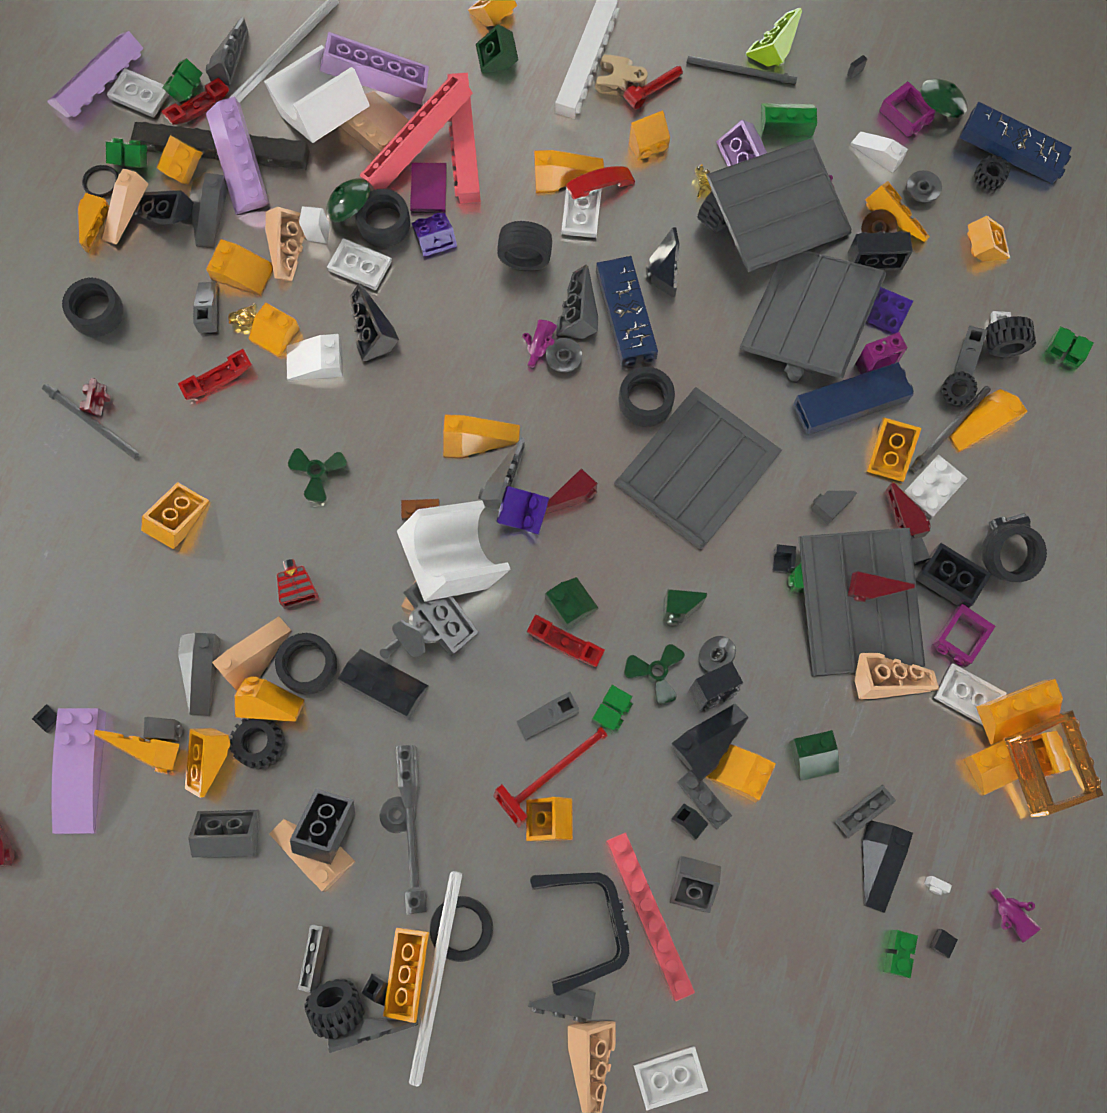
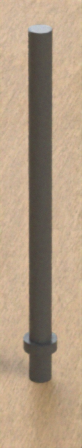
M693 56L687 57L686 63L782 81V84H786V82L796 84L797 77L789 76L788 73L779 74Z
M48 384L43 385L42 390L48 393L52 400H57L132 458L136 459L139 456L136 450L84 411L80 410L79 407L61 395L58 389H53Z
M985 386L927 450L915 459L916 462L910 467L913 472H917L921 466L926 465L929 457L991 391L989 386Z

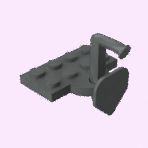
M415 582L403 592L414 607L410 614L409 623L400 620L392 626L393 633L397 638L380 650V656L388 659L391 653L403 645L411 656L418 657L425 653V643H433L437 640L450 656L473 638L478 631L452 596L424 602L418 584Z

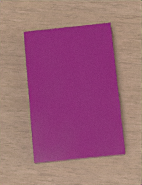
M412 163L411 212H446L447 163Z

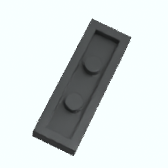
M691 770L677 781V784L716 830L732 817L731 813L703 780L700 781Z
M881 785L838 818L835 823L850 838L894 804L896 799L884 785Z
M310 925L298 990L311 993L314 989L318 988L326 943L329 937V927Z

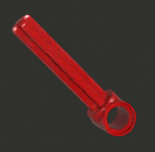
M681 66L672 68L643 87L630 86L624 92L623 97L635 110L639 109L645 103L646 96L683 74Z

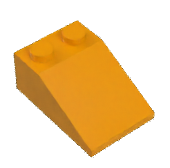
M220 239L206 270L213 281L261 296L273 271V265L270 261L238 244Z
M883 417L867 472L904 482L921 428Z
M177 482L142 516L141 531L168 547L175 549L187 536L209 504V500Z
M257 677L245 678L234 695L236 718L296 721L305 703V699L266 679H258Z
M214 728L190 729L185 780L186 790L198 797H205L227 757V751L230 748L229 735Z
M730 744L728 751L720 759L717 768L705 778L756 803L760 800L776 763Z

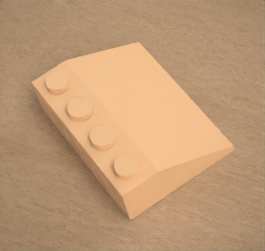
M375 91L365 94L370 106L341 124L340 127L377 157L409 120Z

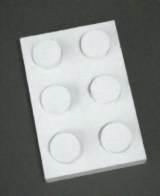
M124 68L107 96L113 101L154 118L169 94L162 89L163 84Z
M566 187L561 234L597 237L602 188L590 191L589 196L573 199Z
M343 238L327 269L332 273L377 290L392 260L388 256Z
M938 454L904 493L928 518L932 519L968 478Z
M951 664L934 698L983 725L976 706L1006 695V692L963 668Z
M695 1046L633 1065L646 1111L708 1091Z

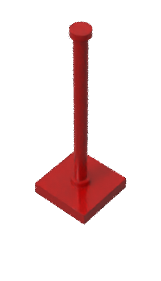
M599 727L594 735L516 797L511 796L503 784L495 789L493 797L519 828L528 818L520 807V803L601 738L605 739L607 733L602 727Z

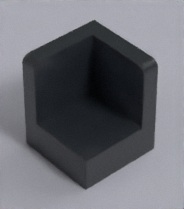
M777 544L773 553V571L792 573L795 569L796 546Z

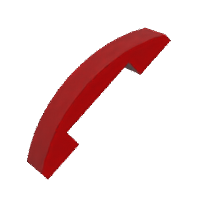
M218 77L205 85L204 92L180 106L174 103L161 112L172 125L191 121L203 115L218 101H221L229 92V88Z
M611 166L593 170L576 177L566 183V187L571 197L577 199L589 196L590 191L616 184L619 187L635 184V180L628 167Z
M241 349L227 357L228 361L198 377L192 375L179 382L178 385L185 399L188 400L210 393L244 373L252 365L245 350Z
M535 614L526 631L527 633L576 660L597 667L605 649L589 641L586 642Z

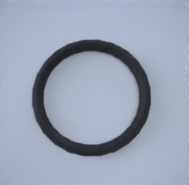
M108 165L93 166L83 176V189L86 193L98 197L109 196L113 193L114 186L106 193L95 194L88 190L86 179L92 171L100 168L112 171L116 181L119 176L118 173Z

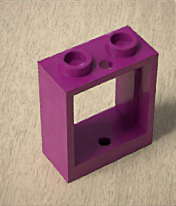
M908 81L885 98L879 110L907 137L913 133L917 134L924 124L928 125L935 118V110L924 101L921 93ZM904 99L923 115L913 124L895 108Z
M900 332L866 344L855 365L860 374H864L897 363L908 347Z
M961 604L956 608L932 645L941 654L953 658L957 665L967 667L973 663L996 626L964 604ZM958 619L982 634L969 655L945 640Z

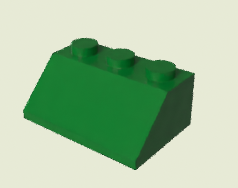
M762 103V135L813 136L818 123L817 108L813 104Z

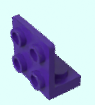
M435 213L431 217L419 218L411 223L418 237L424 257L457 247L453 227L445 213Z
M880 287L867 322L894 334L898 333L913 300Z
M506 486L496 522L539 535L549 497Z

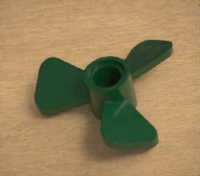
M299 448L294 449L288 460L290 470L307 472L310 478L304 491V497L309 501L321 503L327 499L322 484L328 477L327 471L344 468L347 465V461L341 452L334 453L323 463L320 460L310 461ZM321 469L319 474H313L314 470Z
M669 644L665 647L661 660L654 661L650 665L637 656L630 655L626 661L624 675L629 679L647 676L649 681L656 684L657 702L660 704L673 702L676 700L677 695L665 678L668 674V668L681 661L685 653L675 645ZM659 668L663 674L655 676L652 669Z

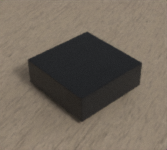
M862 55L850 64L847 75L853 78L863 71L867 58Z
M46 704L32 720L48 733L56 725L57 712Z

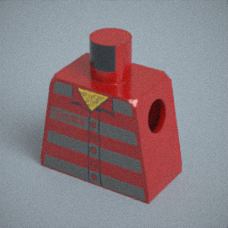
M294 559L284 561L285 571L277 574L280 605L283 608H287L319 598L304 566L296 567Z

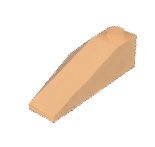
M122 169L115 182L102 240L117 245L149 185L135 171Z
M275 207L266 211L265 229L274 276L276 279L291 282L297 268L299 253L303 249L302 243L306 237L299 224L301 213L281 207Z
M278 616L228 649L212 663L237 691L245 678L257 677L261 679V675L271 664V660L280 645H282L292 631Z
M861 653L859 655L855 676L859 699H878L939 690L933 670L914 664L910 666L901 663L899 659H888L880 653Z
M283 819L269 835L321 891L326 892L352 866L355 860L340 846L331 865L292 853L290 838L297 825Z
M586 1021V1023L578 1022L568 1026V1051L582 1113H602L607 1089L604 1084L606 1073L610 1072L611 1064H608L610 1052L614 1051L616 1044V1025L614 1021Z

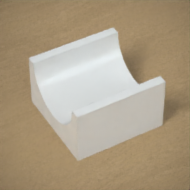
M322 45L264 81L281 117L312 143L370 106L355 69L351 67L338 76L320 71L325 48Z
M482 500L418 509L397 530L424 602L489 589L511 570L508 562L493 564L487 559L481 549L478 538V520L482 510L485 508Z

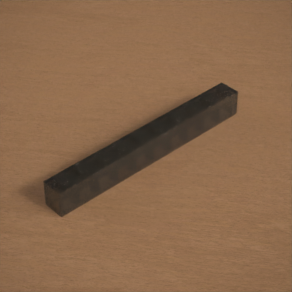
M148 122L134 123L130 140H139L140 144H146L147 151L163 153L171 135L203 152L201 158L219 160L211 130L151 124ZM249 134L258 164L302 170L307 169L310 154L307 142Z

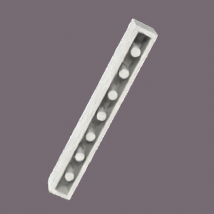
M596 0L555 102V114L575 119L576 114L580 113L582 99H586L587 86H591L592 74L598 68V58H602L603 46L607 45L609 39L608 33L613 30L614 18L617 19L620 8H617L618 0Z

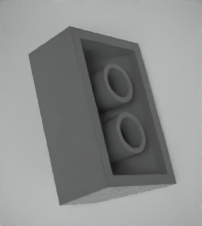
M259 810L197 811L188 837L192 858L254 856L258 843Z

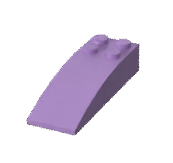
M58 708L52 765L53 834H95L104 741L94 736V731H105L106 712L99 708Z

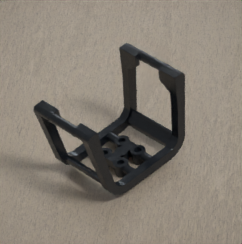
M595 872L533 875L530 878L532 890L568 885H599L605 893L616 942V954L611 960L579 973L553 980L552 986L555 995L560 996L624 966L630 954L627 937L629 928L627 921L623 920L622 912H624L622 899L618 898L614 882L607 875Z

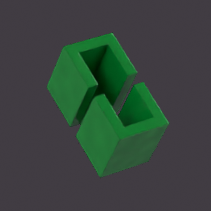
M186 58L177 64L172 72L174 76H170L162 87L178 103L190 99L193 94L191 92L192 89L200 84V77L203 74Z
M112 137V140L105 141L106 163L115 165L125 164V166L138 168L147 166L146 144H140L139 140H129L128 143L124 142L123 138Z
M1060 326L1053 334L1045 352L1059 359L1064 352H1067L1063 361L1079 368L1086 360L1094 342L1083 336L1077 337L1071 330Z
M611 685L591 722L610 733H613L614 729L618 731L624 721L621 719L623 713L626 712L628 714L633 705L630 702L633 696Z
M899 930L890 931L887 949L897 950V953H886L883 972L911 978L914 959L910 958V954L915 955L918 935Z

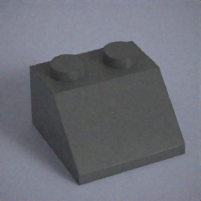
M681 856L675 875L670 903L710 913L720 885L721 866Z

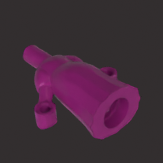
M539 319L532 341V336L529 333L522 335L531 355L527 366L534 368L537 359L546 353L549 345L554 344L555 341L552 335L557 326L553 322Z
M998 888L991 892L999 902L998 912L1002 916V929L1007 930L1012 926L1022 943L1041 930V927L1021 909L1025 908L1026 911L1033 910L1035 908L1033 902H1019L1014 898H1005Z

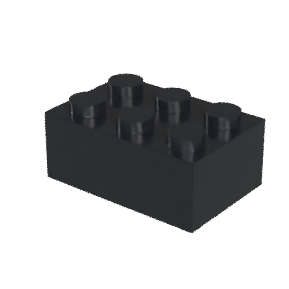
M862 232L856 234L848 251L849 262L880 270H903L913 252L910 232Z
M940 543L931 553L930 559L926 561L916 580L957 606L964 604L970 608L974 605L992 574L943 543Z
M731 661L696 678L689 691L700 711L703 709L709 711L715 708L720 703L719 701L723 700L725 703L733 699L737 692L740 691L743 681Z
M315 789L290 838L292 853L331 865L355 814L354 800Z

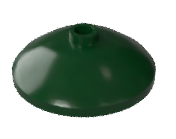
M929 79L922 84L920 88L921 95L924 101L936 112L947 117L959 118L967 111L966 98L954 83L942 79Z
M355 178L337 186L330 195L326 205L327 217L332 222H341L357 213L370 195V184L365 179Z

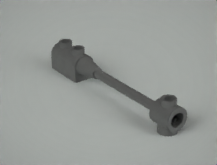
M403 745L396 747L398 789L401 793L404 808H406L410 889L405 892L406 914L427 912L425 890L421 889L418 883L414 820L417 788H420L418 754L415 745Z

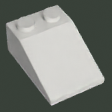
M339 334L319 335L287 345L288 381L343 377L342 343Z

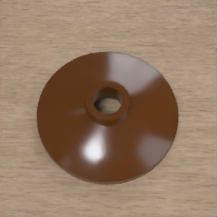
M883 209L870 212L864 218L861 225V232L895 233L898 229L895 216ZM876 225H882V230L877 231Z

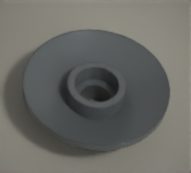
M917 171L909 177L907 190L914 199L920 202H931L939 197L942 191V183L938 176L932 172Z
M568 338L554 340V344L549 345L546 350V360L549 366L559 372H569L576 369L582 360L580 346L574 340ZM566 356L567 359L563 360L561 357Z
M715 636L707 640L701 647L699 662L705 670L711 672L731 661L733 662L736 656V647L729 638Z

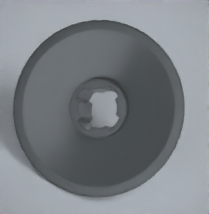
M397 796L388 799L380 809L379 817L382 826L391 833L407 831L406 808H404L402 797ZM414 808V820H415V818H416V811H415V808ZM396 810L402 813L398 819L393 816Z

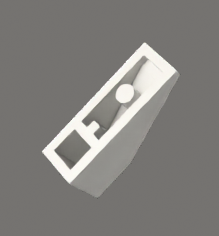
M860 132L850 144L892 173L901 164L908 150L893 139Z

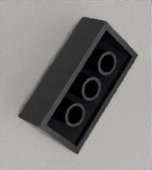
M362 649L347 662L338 677L341 684L407 720H410L429 685Z

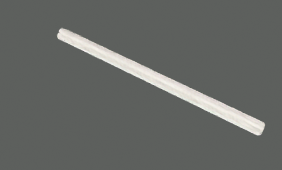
M326 0L229 98L235 96L240 103L339 1Z
M452 871L449 875L409 1083L414 1086H419L422 1083L462 873Z

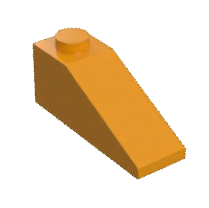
M85 193L83 199L79 201L78 223L79 243L85 252L89 253L108 215L110 206L104 198Z

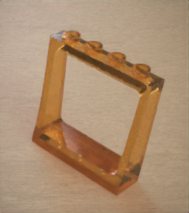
M1073 710L1062 712L1004 738L1032 817L1050 815L1103 796L1100 786L1101 780L1095 773L1093 767L1094 760L1089 756L1086 748L1087 741L1082 737L1079 728L1080 722L1076 719ZM1061 723L1085 792L1054 803L1034 749L1032 737Z

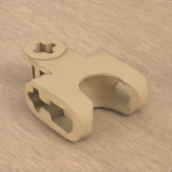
M603 55L600 61L601 69L611 73V75L599 76L595 82V89L601 93L622 96L630 86L634 85L637 87V83H639L640 87L646 85L648 72L644 67L632 66L633 62L629 58Z

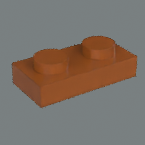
M401 500L402 520H408L418 509L440 506V500Z

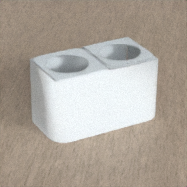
M302 206L299 224L307 241L327 244L329 222L323 208Z

